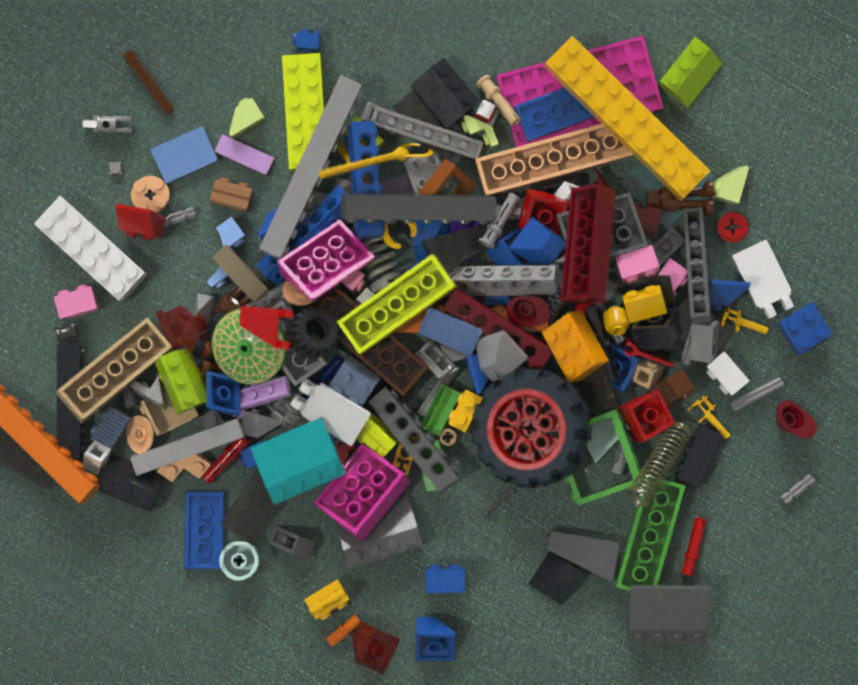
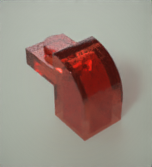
M181 305L169 317L184 329L176 341L192 352L207 334L205 318L200 312L194 317L188 309L183 308Z

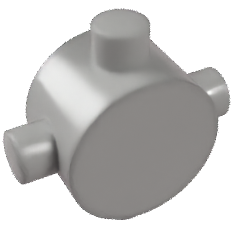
M110 162L108 164L111 176L123 173L122 162Z

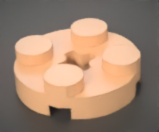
M146 176L134 183L131 199L137 208L160 213L170 200V191L162 179L155 176ZM149 190L156 193V196H153V200L145 197Z

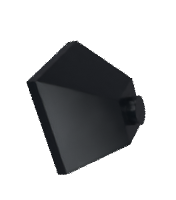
M548 552L529 585L561 605L576 585L582 572L551 552Z

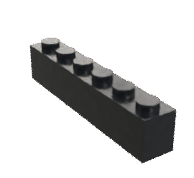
M57 343V390L85 368L83 367V359L86 358V349L83 348V344ZM57 395V443L61 447L67 448L71 452L70 456L73 459H83V455L86 452V444H83V436H86V425L76 418Z

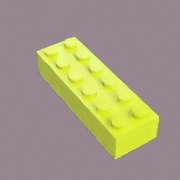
M320 53L282 56L290 173L296 171L324 111Z
M432 254L337 321V323L357 352L364 354L453 291L457 286L437 257Z

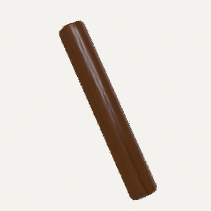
M132 50L125 52L123 57L164 113L166 115L170 114L174 110L171 103Z

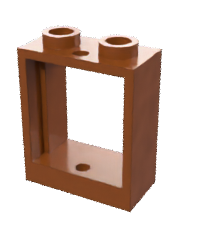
M444 159L417 195H438L451 177L459 183L451 195H470L477 185L456 165Z

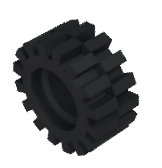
M557 290V293L554 292L552 297H549V300L546 302L550 309L548 322L553 325L566 314L574 311L573 307L576 306V303L562 302L561 290Z

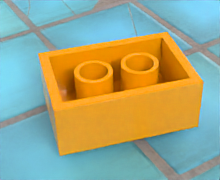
M582 311L566 314L542 332L569 383L583 380L609 361Z

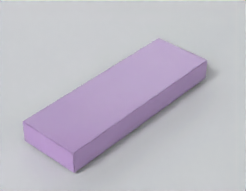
M223 134L214 151L266 176L275 159Z
M284 376L241 389L240 411L291 396L289 378Z

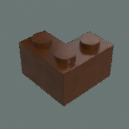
M681 369L646 392L649 393L659 389L669 409L674 406L673 401L676 399H680V401L692 395L691 390L695 388L684 370Z

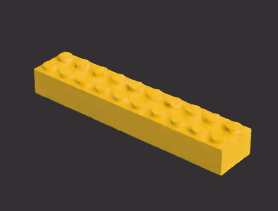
M573 36L545 62L544 68L680 201L709 174L710 170Z

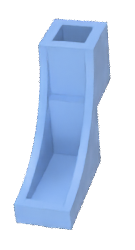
M232 217L216 227L221 236L223 246L226 244L231 248H238L245 242L243 239L246 236ZM219 266L218 270L207 282L212 289L215 287L219 289L227 283L226 280L229 276Z

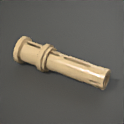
M485 75L477 81L476 86L482 89L486 99L492 101L497 106V109L512 127L517 125L521 118L504 99L501 89L498 86L496 87L491 81V76Z

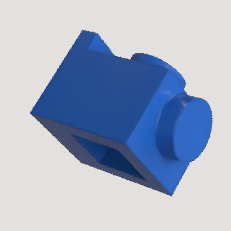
M302 30L297 32V34L293 33L292 44L296 45V51L319 53L321 32L316 30L315 34L311 30Z

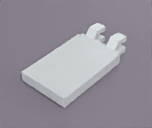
M767 239L731 256L743 282H751V286L747 290L756 308H763L768 319L777 315L772 303L780 300L785 311L794 307L789 297L792 290Z
M305 379L299 390L306 395H310L309 399L307 400L297 394L290 405L300 410V413L303 414L302 416L309 421L322 417L329 433L352 446L371 413L323 383L318 386Z

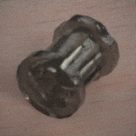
M74 322L69 326L55 327L59 343L72 338L79 339Z

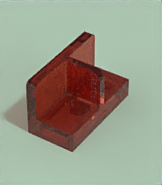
M179 307L167 313H164L163 310L155 313L174 350L195 340Z

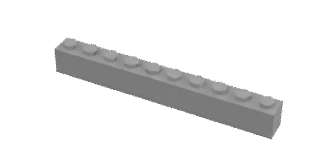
M340 75L259 247V251L278 260L282 256L285 257L290 249L287 244L290 239L294 240L298 229L295 227L298 221L302 223L306 212L303 210L306 204L310 205L314 198V194H312L314 187L318 188L322 178L319 177V171L328 168L331 161L328 157L331 152L335 153L339 144L336 142L338 135L343 136L347 125H344L346 118H351L355 110L352 107L355 100L359 101L363 93L360 90L362 84Z

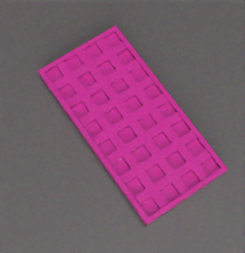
M643 36L587 50L651 113L663 110L662 100ZM545 62L496 75L501 94L514 111V106L564 88L544 68ZM592 118L528 143L520 122L513 127L510 125L515 146L519 147L600 125L601 123L596 118Z

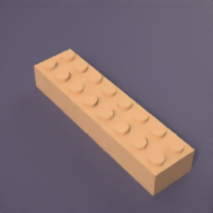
M600 124L475 159V164L484 196H496L561 176L594 169V167L598 168L631 159L633 154Z

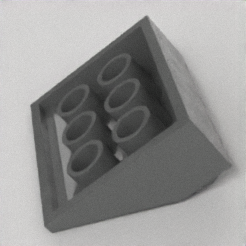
M630 192L615 196L609 263L614 262L617 256L648 246ZM569 211L556 215L565 243Z
M406 490L401 493L363 542L335 522L349 569L423 546Z
M630 585L627 618L628 644H706L709 587Z

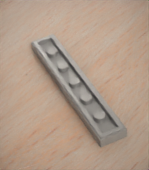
M375 106L370 120L374 121V126L472 159L479 158L484 143L483 141Z
M237 418L130 457L136 476L245 436Z

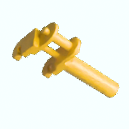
M729 305L724 308L725 312L722 314L720 321L721 327L724 326V321L728 318L735 321V332L739 331V326H743L767 334L768 327L740 317L742 315L740 309L738 311L732 310ZM729 313L736 315V317L733 318L728 315Z
M708 395L702 396L701 401L697 400L687 410L690 411L695 405L699 406L704 412V416L698 423H701L706 418L726 440L730 433L709 412L715 410L716 404L712 405L707 400ZM703 401L709 407L707 411L701 405Z

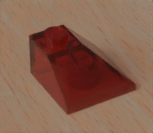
M360 621L352 637L355 662L383 674L400 639L373 625Z

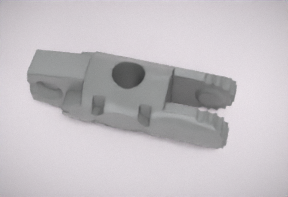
M93 115V120H83V127L93 128V132L132 133V128H118V121H132V116ZM106 121L110 123L109 127H106Z

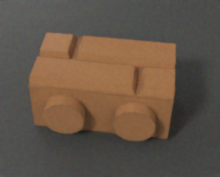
M221 177L220 180L215 179L210 202L248 213L254 192L250 185L239 182V185L231 183L232 180Z

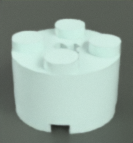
M236 541L223 549L219 563L224 574L230 579L244 580L256 573L260 564V556L252 544L245 541ZM239 555L245 560L240 566H238V562H235V558H239Z

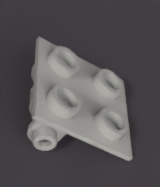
M434 151L430 156L411 157L404 160L415 195L418 194L440 166L441 161L437 151ZM448 182L445 184L443 188L449 187Z

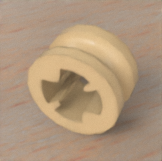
M444 429L440 433L439 439L443 445L451 446L455 443L457 436L453 430ZM446 432H450V435L453 434V439H450V443H446V440L443 441L442 439Z

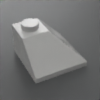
M504 330L479 338L476 344L480 369L492 382L501 379V376L513 372L528 357Z

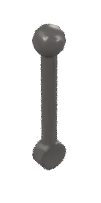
M509 488L507 490V493L504 494L499 500H497L492 506H490L488 509H484L482 511V515L484 517L489 516L490 511H492L508 496H512L514 494V489Z

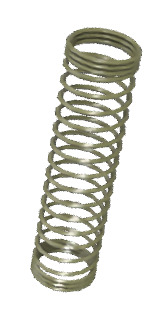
M674 421L675 424L667 428L659 444H657L645 466H643L627 491L628 498L634 504L641 507H646L650 504L657 489L660 488V484L663 483L666 475H668V471L671 470L682 449L685 448V445L692 437L690 428L684 423ZM671 427H679L685 430L689 437L686 438L683 433L672 430ZM675 432L680 433V434L683 435L684 437H681V436L677 435ZM671 436H672L674 439H676V440H678V441H681L683 444L676 442L675 440H673V439L671 438ZM668 440L675 442L680 448L673 446ZM665 444L673 447L677 452L671 451ZM662 449L668 450L675 457L666 454ZM659 453L668 456L672 461L664 459ZM657 458L666 461L668 465L661 463ZM654 462L659 463V464L662 465L666 470H663V469L659 468L657 465H655ZM652 467L659 469L663 474L656 472ZM648 471L657 474L660 479L652 476ZM646 476L653 478L657 483L650 481ZM643 480L648 481L655 488L648 486ZM640 484L646 486V487L649 488L652 492H649V491L645 490L644 488H642V487L640 486ZM632 490L637 491L641 496L647 498L648 501L639 499Z

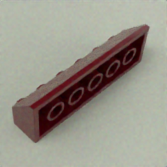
M602 184L571 188L561 290L562 302L581 304L605 303L615 189Z

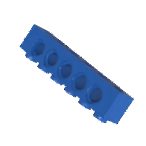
M374 121L351 122L347 126L350 163L360 161L362 158L368 159L379 156V147L376 146L375 140L377 139L378 131L377 127H374ZM360 139H365L368 146H363L360 143ZM376 164L351 171L352 194H382V185L379 184L378 177L381 174L380 165ZM363 176L368 177L371 184H366L363 181ZM358 219V222L355 223V234L359 240L379 239L385 233V223L382 222V219H377V223H367L365 219Z
M340 185L336 186L303 219L302 223L300 222L295 227L298 229L294 240L290 239L287 244L290 247L287 255L338 220L342 222L345 220L340 217L341 193L347 192ZM266 255L257 266L277 286L284 280V277L280 274L279 260Z

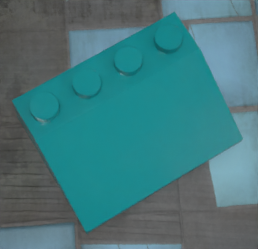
M322 417L250 447L274 505L345 475L344 464Z

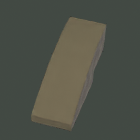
M225 244L212 257L253 302H256L269 290L230 246Z

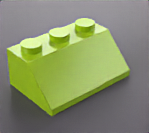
M694 37L660 80L658 86L688 108L723 63L707 45Z
M190 348L173 351L160 356L155 361V365L177 415L207 404V387L202 376H200L199 368Z

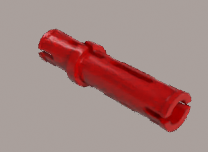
M243 437L224 449L225 452L202 475L204 481L211 484L233 459L236 460L238 458V454L249 444L248 440Z
M695 517L687 552L684 553L685 560L681 574L693 576L696 562L700 557L698 554L707 520Z

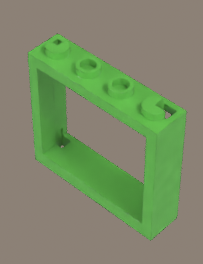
M619 409L589 419V425L609 418L612 419L632 477L635 480L641 468ZM555 431L551 434L559 439L560 431ZM573 471L572 474L564 478L567 485L570 484L572 489L570 492L571 498L574 503L577 502L578 506L627 489L634 482V480L582 498Z

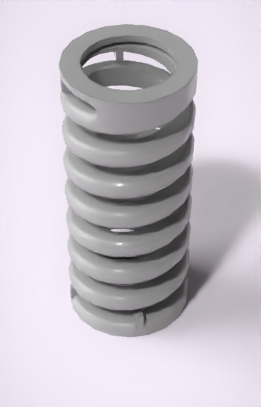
M355 223L352 226L353 232H355ZM382 236L379 239H360L362 244L372 254L390 248L386 243L371 245L382 240ZM394 251L374 255L375 259L364 266V269L370 272L367 275L368 280L375 281L370 285L373 294L380 292L390 285L389 280L402 275L401 271L381 274L399 265L398 261L376 265L384 260L395 257L396 253Z

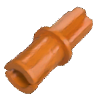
M354 614L345 623L339 624V628L326 638L327 642L331 646H335L344 637H349V633L362 624V622Z

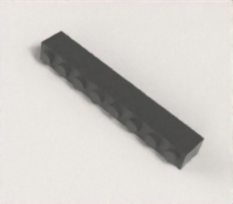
M341 193L340 217L346 219V222L357 223L358 219H365L367 223H377V219H382L385 223H396V220H403V223H415V220H422V223L429 224L433 223V220H440V223L451 224L452 220H459L460 224H470V221H477V224H489V221H495L496 198L493 196Z

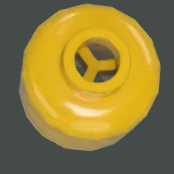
M611 306L603 314L604 326L608 333L619 336L624 334L629 328L630 323L624 308Z

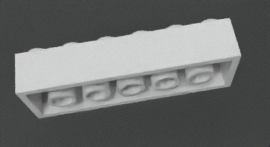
M61 196L34 223L121 303L147 276L138 265Z

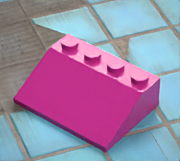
M338 220L280 259L278 266L280 274L293 288L311 301H314L373 261L375 256L341 220Z
M361 444L344 465L345 475L333 479L315 500L314 504L346 531L363 542L409 485L410 480L402 471L364 444Z

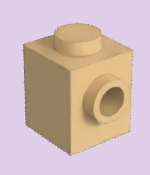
M646 359L637 365L633 381L650 389L660 383L665 366L656 361Z

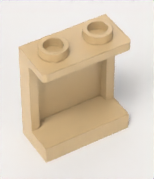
M165 390L168 407L166 411L147 399L140 401L142 406L139 407L143 416L148 417L153 434H156L158 437L200 417L197 408L177 415L167 390Z

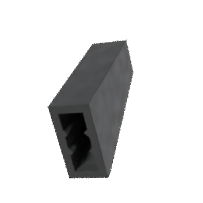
M550 531L549 534L545 535L544 545L547 546V550L609 581H613L620 543Z

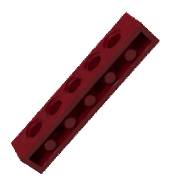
M458 288L452 291L443 305V309L446 310L445 314L454 318L456 316L463 322L481 329V337L494 334L492 328L495 325H500L509 336L515 335L519 338L517 345L523 352L527 346L535 347L533 354H526L528 356L526 364L535 370L537 367L542 370L552 354L547 343ZM468 305L470 311L467 314H462L459 311L460 306ZM478 315L486 317L484 324H478L475 321Z

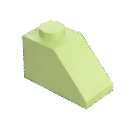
M253 98L241 100L238 103L239 106L235 108L229 132L232 139L265 121Z
M738 167L716 179L713 183L712 198L729 204H739L749 167Z

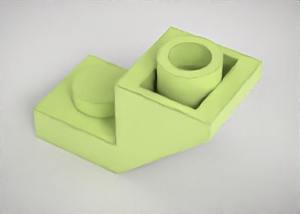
M468 115L463 116L464 122L461 124L465 133H469V136L472 137L484 132L485 134L482 137L485 145H489L491 149L498 147L499 143L491 125Z

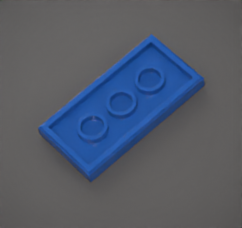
M565 88L514 106L516 114L521 118L520 124L527 143L595 118Z
M186 492L184 569H221L219 559L224 549L225 492Z

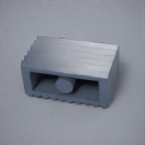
M110 406L103 410L100 416L103 419L99 425L95 424L90 432L92 434L90 439L101 443L112 451L127 428L131 417Z

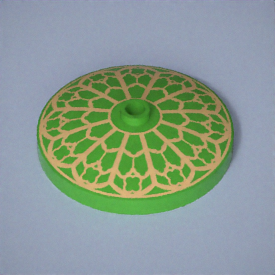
M238 308L226 314L216 325L212 337L213 355L220 369L231 379L243 384L263 383L274 377L283 367L287 350L277 349L239 326L241 308ZM279 323L277 340L287 341L285 332Z

